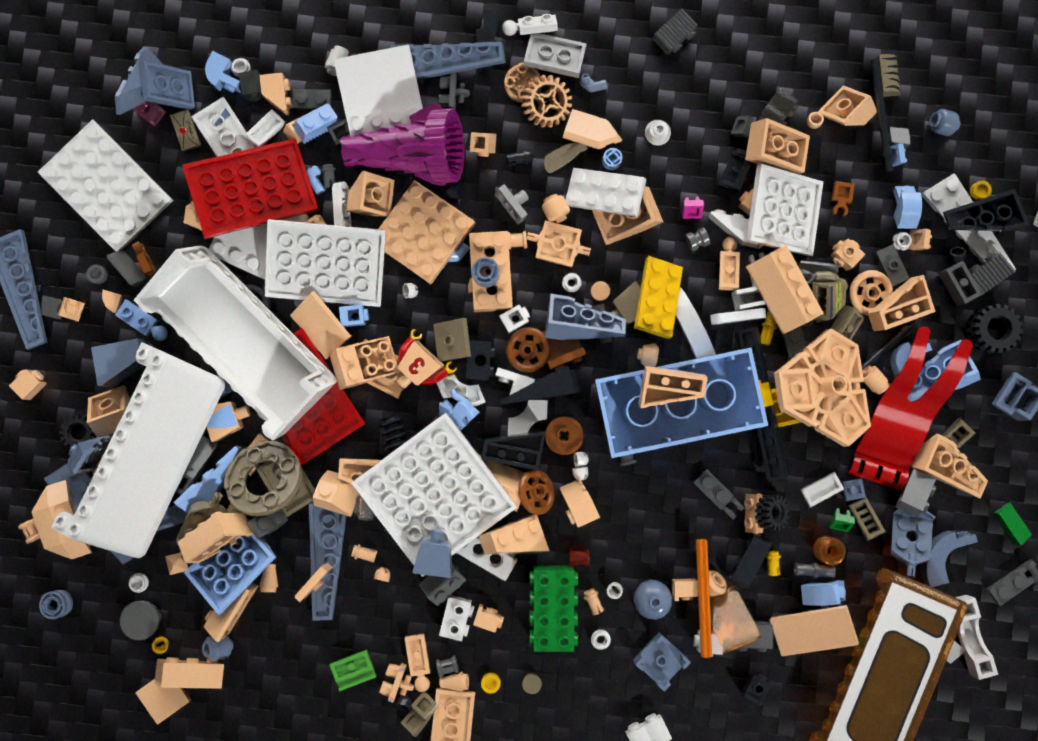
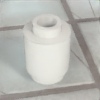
M334 46V49H331L325 64L329 74L337 76L333 59L348 57V50L341 46Z

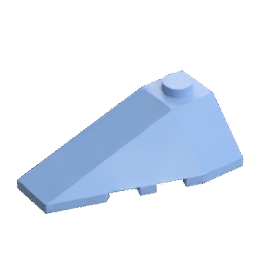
M961 340L942 348L934 358L924 364L914 387L908 395L909 401L916 402L936 382L947 367ZM970 356L964 374L955 390L981 380L979 371Z
M235 446L216 463L217 468L215 470L212 468L202 475L203 481L195 485L192 484L174 502L175 505L188 513L192 504L198 501L208 502L212 500L215 492H221L224 486L226 471L235 456L242 451V448Z

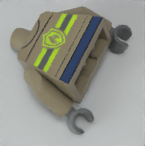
M805 269L801 270L802 274H807L805 277L807 283L812 282L813 279L815 280L813 282V295L824 313L803 325L809 327L813 324V321L817 323L833 319L846 303V290L848 289L846 280L839 278L837 274L829 271H818L812 274Z

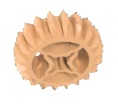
M542 75L540 79L535 77L534 83L528 82L529 88H524L523 91L527 95L521 96V99L526 100V103H522L521 106H527V110L523 113H530L528 120L534 119V125L540 123L541 127H545L547 123L548 127H553V123L559 125V120H565L563 114L568 115L570 113L566 107H572L571 103H567V100L572 99V96L566 95L570 89H563L566 83L562 82L559 84L560 78L557 77L553 81L552 75H549L547 78L545 75ZM543 85L550 87L545 94L536 92ZM556 92L559 96L560 103H558L555 99ZM544 98H549L548 101L550 103L548 105L544 104ZM533 99L538 103L537 111L534 107ZM549 108L557 110L551 117L543 116Z

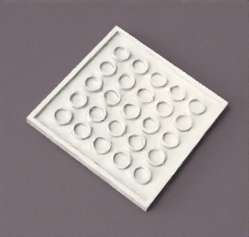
M447 413L437 418L351 483L413 565H415L422 540L425 538L431 539L432 529L443 530L442 541L451 542V555H453L517 508V505Z

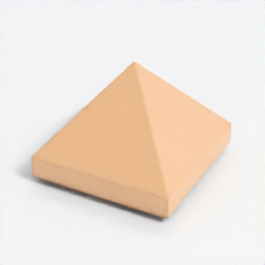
M181 552L165 556L170 575L184 572L189 568L188 564L184 562Z

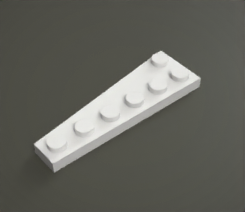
M955 173L921 193V196L944 218L946 224L947 222L943 215L944 211L973 202ZM955 230L956 235L964 240L969 246L970 251L979 258L982 264L986 262L985 258L989 254L1001 252L1014 270H1016L992 231Z

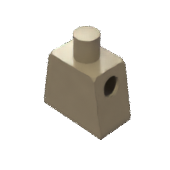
M636 281L611 303L615 310L610 313L626 319V325L635 322L641 289Z

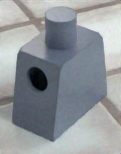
M432 529L431 539L425 538L422 540L413 568L414 574L451 577V542L442 541L443 530Z

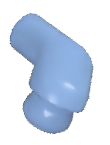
M312 166V168H308L307 175L315 193L320 195L325 191L317 178L321 171L317 166Z
M462 243L448 262L460 261L470 247Z

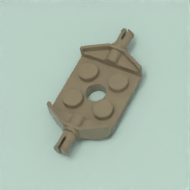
M215 492L212 500L208 502L198 501L190 506L176 538L178 546V541L184 538L186 533L196 529L198 524L207 521L213 513L219 511L229 513L224 506L219 504L223 497L221 493Z

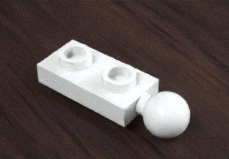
M544 14L538 17H523L518 19V23L507 20L504 22L502 30L504 34L512 36L516 31H520V35L558 31L555 15Z

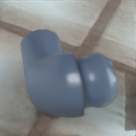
M582 74L580 77V85L589 92L607 89L606 80L594 82L589 77V74Z

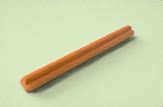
M697 539L701 656L703 658L712 657L708 546L706 539Z

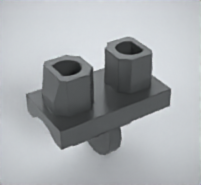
M451 73V76L440 77V89L450 90L449 95L439 94V105L441 107L455 110L456 96L459 103H464V97L470 96V91L465 89L464 83H459V89H457V73Z

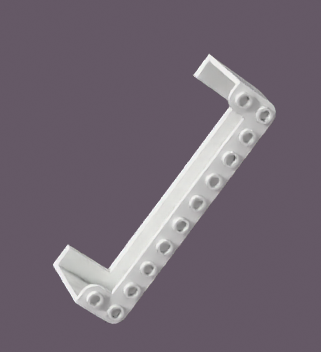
M204 246L176 249L134 299L141 311L145 313L158 312L162 319L176 330V333L189 343V346L203 357L204 362L211 365L216 370L218 376L225 379L230 384L231 389L239 393L244 398V402L257 411L258 416L266 421L262 425L263 434L272 441L284 435L337 382L336 377Z
M142 342L137 350L136 360L138 363L146 366V369L75 514L61 512L56 516L51 528L72 540L134 558H141L146 554L225 388V382L222 378Z

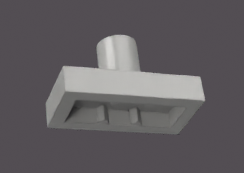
M505 184L499 187L495 196L515 222L520 224L528 215L521 206V204L529 199L525 191L521 190L513 196Z

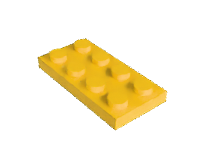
M651 256L645 258L634 325L635 329L667 339L673 336L683 267Z

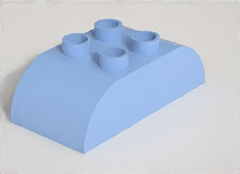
M752 348L657 367L706 375L708 379L705 397L640 408L639 399L644 370L595 380L612 458L768 426Z

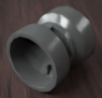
M704 227L697 229L695 233L685 234L686 243L691 252L698 250L699 246L706 247L710 245V239Z

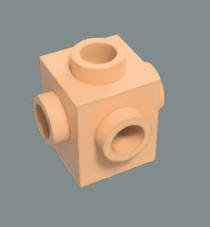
M848 238L843 242L840 240L832 248L834 252L830 256L834 258L833 262L848 271L861 260L865 253L859 249L860 246L857 242Z

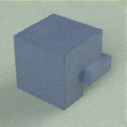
M1013 372L1003 384L992 405L1017 421L1031 420L1038 409V388L1030 386L1032 382Z

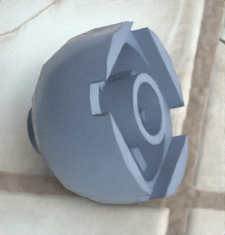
M648 580L642 582L637 590H635L633 602L636 610L643 617L659 619L669 613L672 607V595L665 584L658 580Z

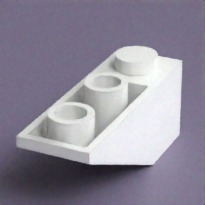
M714 210L708 215L710 220L728 235L735 238L740 245L757 249L763 246L746 241L749 219H745L743 215H727L723 210Z

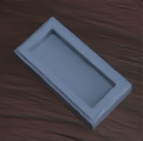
M177 505L168 507L157 531L182 524L187 512Z

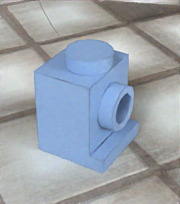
M363 305L339 307L340 322L344 328L366 325V321L369 320L368 309H364ZM358 313L359 318L357 320H353L352 318L353 314Z

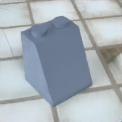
M137 338L91 347L97 385L111 388L116 387L143 368L144 365L136 360V353L141 342L153 347L150 341Z

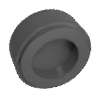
M95 264L87 269L86 276L90 282L102 284L106 281L108 273L103 266Z

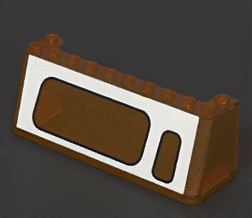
M883 567L882 571L880 570L876 576L878 586L881 587V591L877 592L874 608L869 611L867 616V625L860 632V642L853 649V659L845 669L846 676L843 683L841 682L837 688L838 695L836 700L830 705L829 717L823 722V731L813 732L809 741H914L965 616L967 603Z

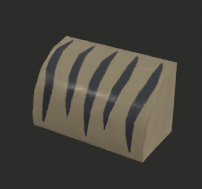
M892 54L878 55L883 97L900 95L897 56Z

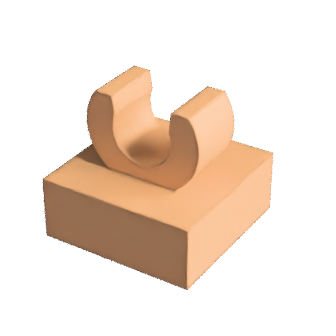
M910 230L912 242L908 249L924 250L931 248V245H929L930 238H932L931 230Z
M64 297L58 315L79 321L85 303Z

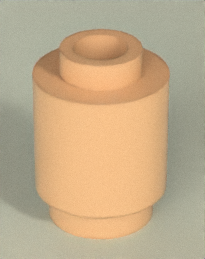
M868 366L862 371L864 383L872 392L881 394L889 388L888 379L876 366Z

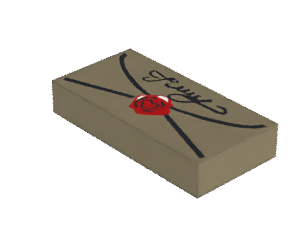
M185 110L170 115L182 151L186 152L201 147L202 145L190 111Z

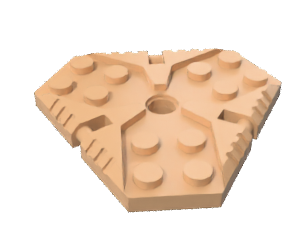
M828 329L805 347L803 352L795 355V357L774 373L779 410L805 423L807 426H813L817 432H821V434L826 435V437L831 438L843 447L850 446L871 427L866 391L860 388V382H864L859 346L835 330Z

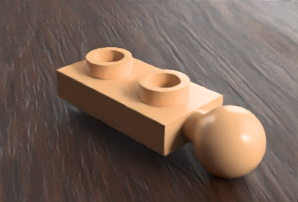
M727 237L722 244L725 251L720 252L719 290H738L740 252H734L738 242L733 237Z
M425 633L405 636L410 675L417 676L414 683L416 690L425 692L430 686L429 679L425 677V674H430Z

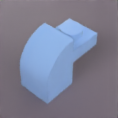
M212 51L205 66L208 80L218 91H221L223 87L232 93L234 90L241 93L240 81L229 76L232 65L231 60Z
M895 186L893 193L897 207L894 219L897 228L917 229L922 212L921 193L916 192L914 186Z
M909 342L897 346L891 354L890 365L895 378L909 356L912 347ZM930 343L927 344L926 352L932 350Z
M837 580L829 583L813 582L801 585L803 605H836L846 600L844 581Z

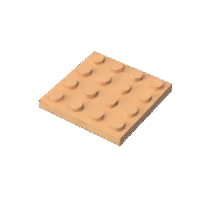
M414 180L379 227V230H386L385 253L429 284H432L476 223Z

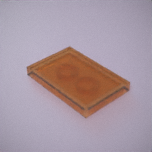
M735 585L727 588L724 594L710 596L711 626L725 653L761 638V634Z

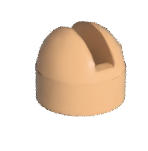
M812 112L807 118V125L812 129L820 127L824 120L822 114Z
M380 567L376 570L374 579L389 582V569Z

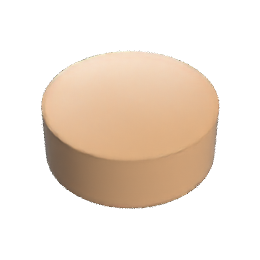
M602 281L594 283L591 288V296L597 301L607 299L610 294L608 284Z

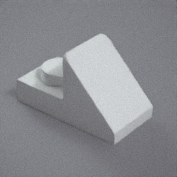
M498 368L496 372V377L499 378L498 381L509 384L510 381L513 382L510 395L534 383L535 380Z

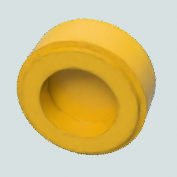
M978 181L970 189V194L975 200L988 198L992 192L990 184L986 181Z
M487 673L483 676L481 687L486 693H495L500 688L501 681L497 674Z

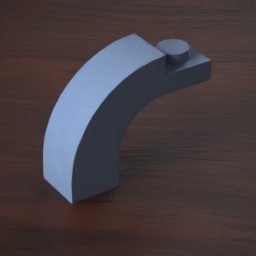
M947 530L932 539L931 547L933 559L920 564L923 584L931 588L949 583L945 569L948 555L958 547L978 542L976 534L968 533V531H961L955 534V532Z

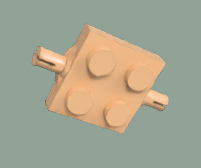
M545 220L543 230L539 235L528 232L527 240L537 242L538 249L535 257L537 259L572 268L578 253L589 256L591 248L580 246L582 232L580 229Z

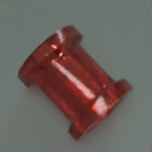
M570 549V566L574 564L589 566V549L585 551H573V549Z

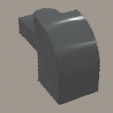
M280 509L268 515L256 516L247 523V526L258 540L283 526L288 521V518Z

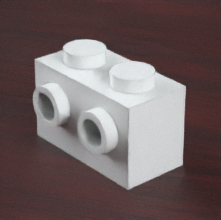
M449 595L439 636L462 641L463 636L467 637L470 626L466 624L467 618H472L474 606H471L472 600Z

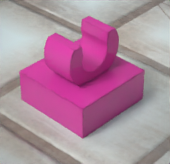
M686 197L682 211L683 219H702L703 200H700L699 197H696L695 200H689Z

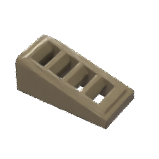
M958 418L942 436L950 438L957 445V449H959L975 432L962 419ZM959 427L965 431L964 434L958 430ZM954 432L960 437L958 440L952 436Z
M866 497L849 505L866 542L886 532ZM863 505L866 506V509L859 512L856 511L857 508ZM869 512V516L863 519L860 518L861 515ZM873 520V523L867 526L864 525L865 522ZM876 526L877 530L871 533L868 532L869 529Z

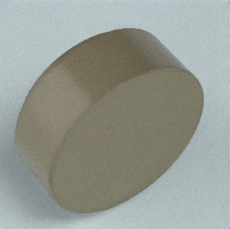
M535 673L525 675L522 681L524 691L529 694L539 692L542 686L541 678Z

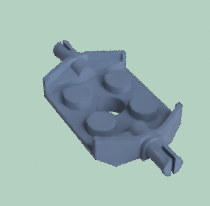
M900 509L893 512L891 554L897 560L905 563V566H907L906 577L915 578V568L917 565L933 559V556H931L932 525L935 516L928 511L922 512L918 517L912 516ZM907 532L915 535L916 540L914 542L907 539Z

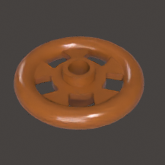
M525 327L515 331L510 336L506 346V354L510 364L515 369L524 373H533L539 371L547 364L551 354V346L548 338H545V334L542 331L532 327ZM526 335H533V341H526ZM516 341L521 342L519 350L514 348ZM542 343V352H538V347L536 344ZM527 346L531 348L529 354L525 352ZM519 354L525 359L522 364L516 359ZM537 356L539 361L532 365L530 359Z
M530 469L522 475L518 485V494L522 505L528 512L534 515L545 514L550 510L554 502V487L551 479L541 470ZM531 478L533 483L529 485L528 480ZM539 479H541L544 484L538 483ZM539 501V507H535V502Z

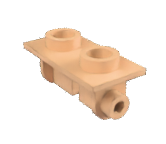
M745 494V532L763 533L764 528L757 524L759 519H755L757 515L755 509H758L756 503H760L758 499L762 498L763 494Z

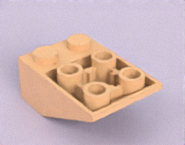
M389 336L336 348L329 353L339 390L400 373Z

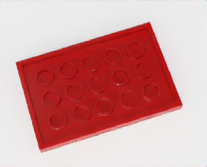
M296 139L182 165L204 239L267 224L269 219L283 220L318 211Z
M301 328L293 333L333 374L305 330ZM336 382L281 437L286 445L296 454L301 466H303L366 423L344 389L339 390L338 383Z

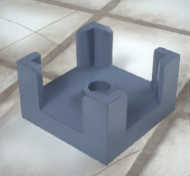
M660 632L653 637L633 660L635 665L647 673L664 692L671 685L670 679L681 667L685 669L691 663Z

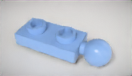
M125 299L115 316L145 336H149L152 332L153 338L157 341L165 340L168 336V331L164 326H156L159 320L141 311L138 306Z

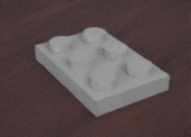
M533 33L530 35L523 66L579 78L586 43Z

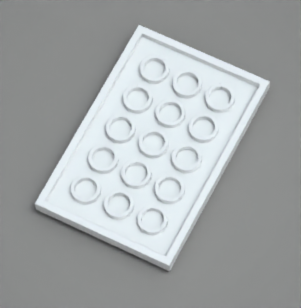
M93 119L38 171L116 252L122 251L174 201Z
M269 219L267 221L265 297L305 300L310 293L315 291L323 302L380 307L386 230Z

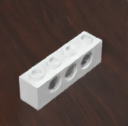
M476 537L456 552L506 581L517 562L516 554H499L501 561L499 563H492L490 560L492 554L485 555L484 552L481 554L475 553L474 545L481 544L479 537Z

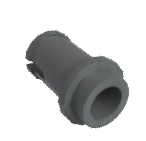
M333 164L322 165L320 170L323 172L324 189H329V187L332 189V185L335 183L334 171L336 168L333 167Z

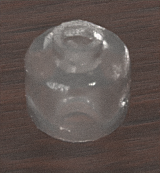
M361 495L356 496L354 515L358 516L359 520H373V517H376L374 512Z

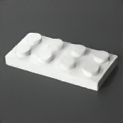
M573 168L566 202L569 207L637 217L646 179L639 176Z

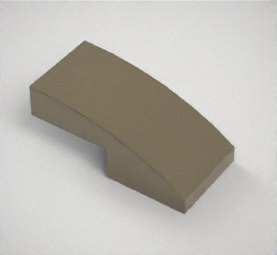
M422 692L411 705L413 709L401 721V724L415 737L427 724L438 706L426 692Z

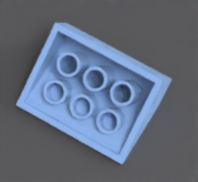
M254 534L249 537L241 536L236 539V544L231 546L228 543L220 548L221 552L200 563H193L184 572L218 615H221L276 558L264 537L257 540Z

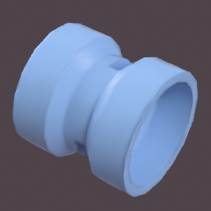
M616 148L606 150L602 159L603 167L608 171L618 169L622 161L621 152Z

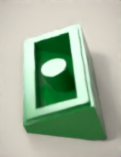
M1010 502L994 512V515L1015 545H1023L1032 535Z

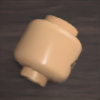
M553 194L543 200L542 209L548 221H556L558 224L567 219L566 215L570 212V208L562 195Z

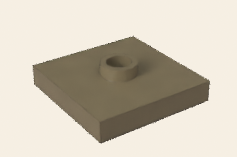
M467 318L433 324L437 359L444 362L471 357Z

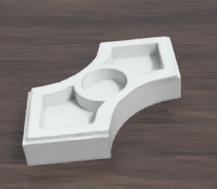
M454 374L445 377L437 383L443 399L451 397V390H455L458 394L469 400L473 407L485 403L479 384L465 385L459 382Z
M528 400V405L523 413L519 416L508 418V435L528 433L534 423L540 420H547L548 400Z

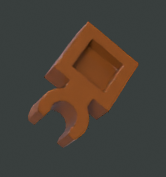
M834 182L831 201L836 202V205L832 208V215L837 214L838 208L842 209V216L848 214L846 204L852 203L855 184Z
M136 242L132 244L139 261L137 263L139 270L149 276L156 274L157 271L150 256L147 255L143 243Z

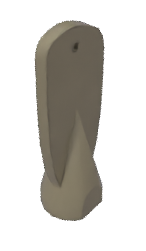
M573 142L550 152L544 158L545 170L548 173L556 171L573 160L580 152L587 150V146Z

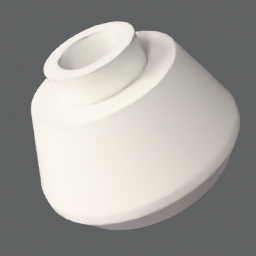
M654 120L647 125L645 136L651 144L663 145L669 140L671 130L666 122Z

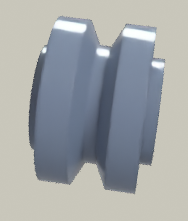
M483 257L474 262L472 276L475 283L481 287L488 288L498 282L500 277L499 267L493 259ZM483 269L491 270L488 276H482L480 273Z
M61 589L44 594L39 603L42 615L48 619L63 617L73 607L71 595Z

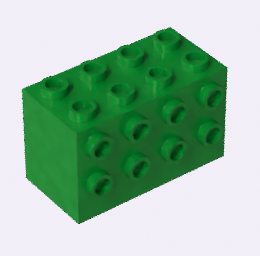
M534 565L533 571H530V586H533V591H530V606H533V611H530V626H533V630L529 632L530 646L534 647V652H574V646H578V634L574 630V626H578L577 611H574V606H578L577 591H574V586H578L577 571H574L572 566Z

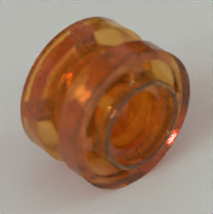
M822 536L814 544V555L823 563L837 565L845 557V546L836 538ZM831 546L832 551L830 554H827V549Z

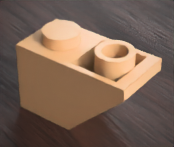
M283 73L260 75L261 93L264 98L286 116L290 115L292 100L291 97H288L287 91L290 90L289 79H286Z

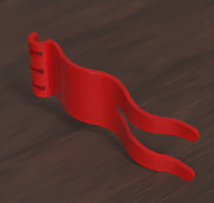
M920 327L917 330L903 368L881 397L870 421L871 427L865 431L854 452L853 463L848 470V474L900 491L904 490L909 477V469L923 445L934 417L954 392L964 374L973 347L970 340H962L959 343L947 367L936 382L916 402H911L908 400V395L921 372L930 330L927 327ZM863 461L865 462L863 470L859 472L860 463ZM878 467H881V475L879 478H877L875 476L877 474ZM896 472L900 473L898 482L893 483Z

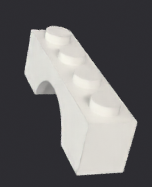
M963 595L949 599L950 607L957 610L953 619L961 646L965 649L964 656L970 675L979 680L998 675L993 655L989 652L981 637L979 630L981 615L976 598Z

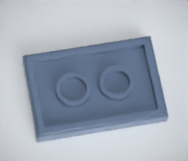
M144 60L139 62L144 101L189 110L195 108L191 71Z

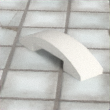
M680 288L676 318L695 358L716 355L700 318L685 292Z

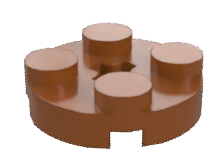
M558 417L547 426L545 434L546 443L557 454H572L582 445V427L573 418ZM560 431L569 432V439L567 441L559 439L561 436Z

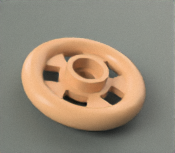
M876 270L864 271L855 277L850 286L849 295L851 303L860 313L868 315V312L877 306L875 301L879 298L882 300L893 293V287L885 274ZM873 278V283L867 284L866 279ZM881 283L885 288V290L882 292L878 287V285ZM859 286L863 287L862 295H857ZM863 300L869 302L868 307L862 305Z

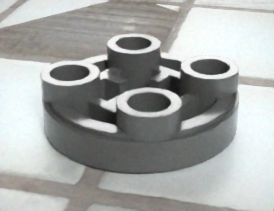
M138 600L130 603L123 609L120 616V626L127 637L133 640H144L156 633L160 626L162 615L151 602Z

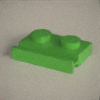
M367 649L330 663L339 691L377 676Z

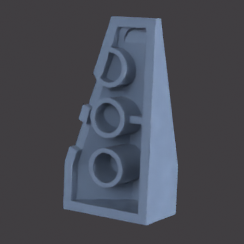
M143 47L134 58L135 66L129 67L127 80L122 81L115 94L116 114L121 115L146 102L143 100L139 62L144 60L162 64L148 47Z
M550 294L545 338L578 340L625 337L626 319L606 311L599 312L592 309V305L587 303L582 305L575 302L576 299L569 296Z

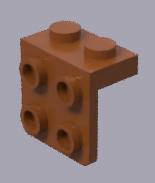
M548 338L551 354L547 365L550 370L554 369L557 371V368L566 367L565 364L572 361L575 364L584 360L582 356H585L586 352L584 347H581L579 340ZM539 343L541 351H543V345Z

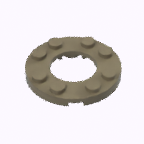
M277 441L257 442L255 446L239 452L230 463L224 480V488L228 499L235 508L247 515L264 516L274 513L288 504L296 494L302 478L301 464L296 454L287 445ZM274 462L281 469L282 475L279 485L275 487V490L267 492L263 496L251 494L246 486L249 472L260 463Z

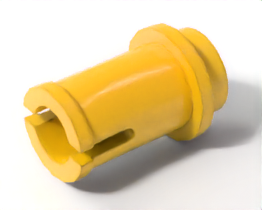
M768 551L765 557L768 563V575L778 576L780 575L779 558H781V555H779V551Z

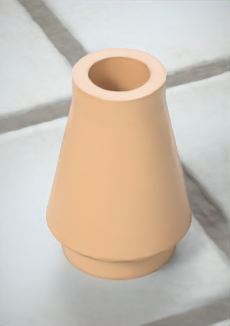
M269 564L263 570L259 584L261 592H276L278 581L275 564Z
M460 672L440 677V688L464 692V690L469 689V676Z

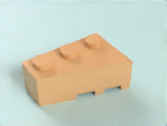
M924 275L911 277L868 312L873 331L887 330L935 312Z
M644 366L639 407L647 408L654 405L705 397L708 377L699 373Z
M579 480L560 487V491L569 509L566 511L572 525L576 524L577 527L600 518L588 491L585 490V486Z
M537 515L523 517L478 536L485 555L537 554L549 551Z
M173 657L157 659L155 684L161 688H222L224 664L218 662V660L211 661L207 659L206 662L199 661L198 658H187V660H179V658Z

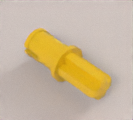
M768 309L765 322L762 323L763 329L760 336L762 345L767 346L771 343L774 329H777L776 321Z

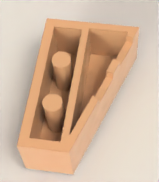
M215 512L207 521L198 524L196 529L186 533L185 537L178 541L184 562L200 563L221 552L220 548L228 543L231 546L236 544L237 538L253 535L247 526L248 519L246 514Z

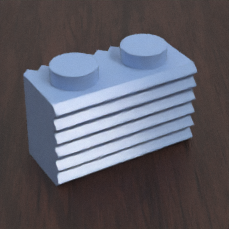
M327 103L296 119L294 131L300 140L306 144L312 138L315 139L322 135V133L325 134V131L328 132L327 128L336 124L337 115Z

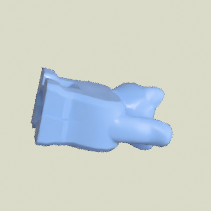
M451 390V397L457 400L458 403L453 408L452 404L447 399H444L443 403H439V415L442 416L444 413H447L461 431L480 412L472 406L469 400L465 399L455 390Z

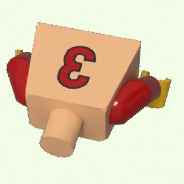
M416 329L411 331L410 337L407 338L399 349L398 369L403 375L397 382L403 388H406L411 382L417 386L420 384L424 386L440 382L448 374H453L457 370V367L454 370L448 368L452 361H449L444 366L441 361L419 342L422 338V333L419 337L413 336Z

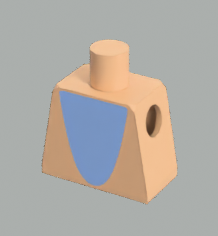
M235 402L217 404L206 426L211 442H218L242 429L243 423L241 419L251 415L248 406L245 405L237 408Z

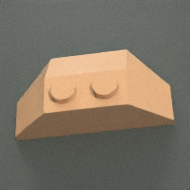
M67 480L46 486L32 510V515L44 549L69 559H75L92 553L90 545L72 540L51 528L59 513L68 512L74 515L77 510Z

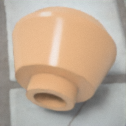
M652 343L639 348L637 359L640 360V364L655 367L659 347Z
M709 571L710 596L724 594L727 587L724 578L716 571Z

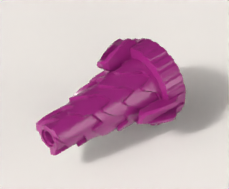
M436 103L409 116L411 124H394V128H380L376 132H360L358 136L342 137L340 144L342 146L343 164L345 166L385 168V171L404 170V173H415L416 177L440 186H445L449 182H458L463 172L465 154L460 118L454 109H443Z

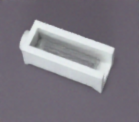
M756 286L736 290L731 293L735 311L766 305Z

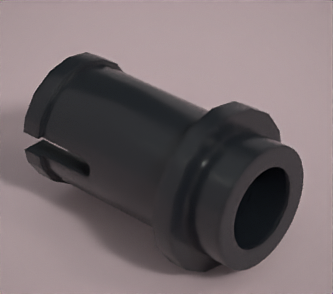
M526 149L524 152L507 154L509 166L526 163L527 165L528 162H531L530 151H526Z

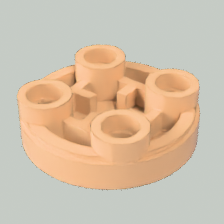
M523 63L512 67L507 72L504 80L507 95L516 102L526 103V100L521 99V96L527 95L523 90L524 88H529L528 82L534 83L535 77L540 79V73L535 68L523 66ZM542 86L537 89V93H540Z

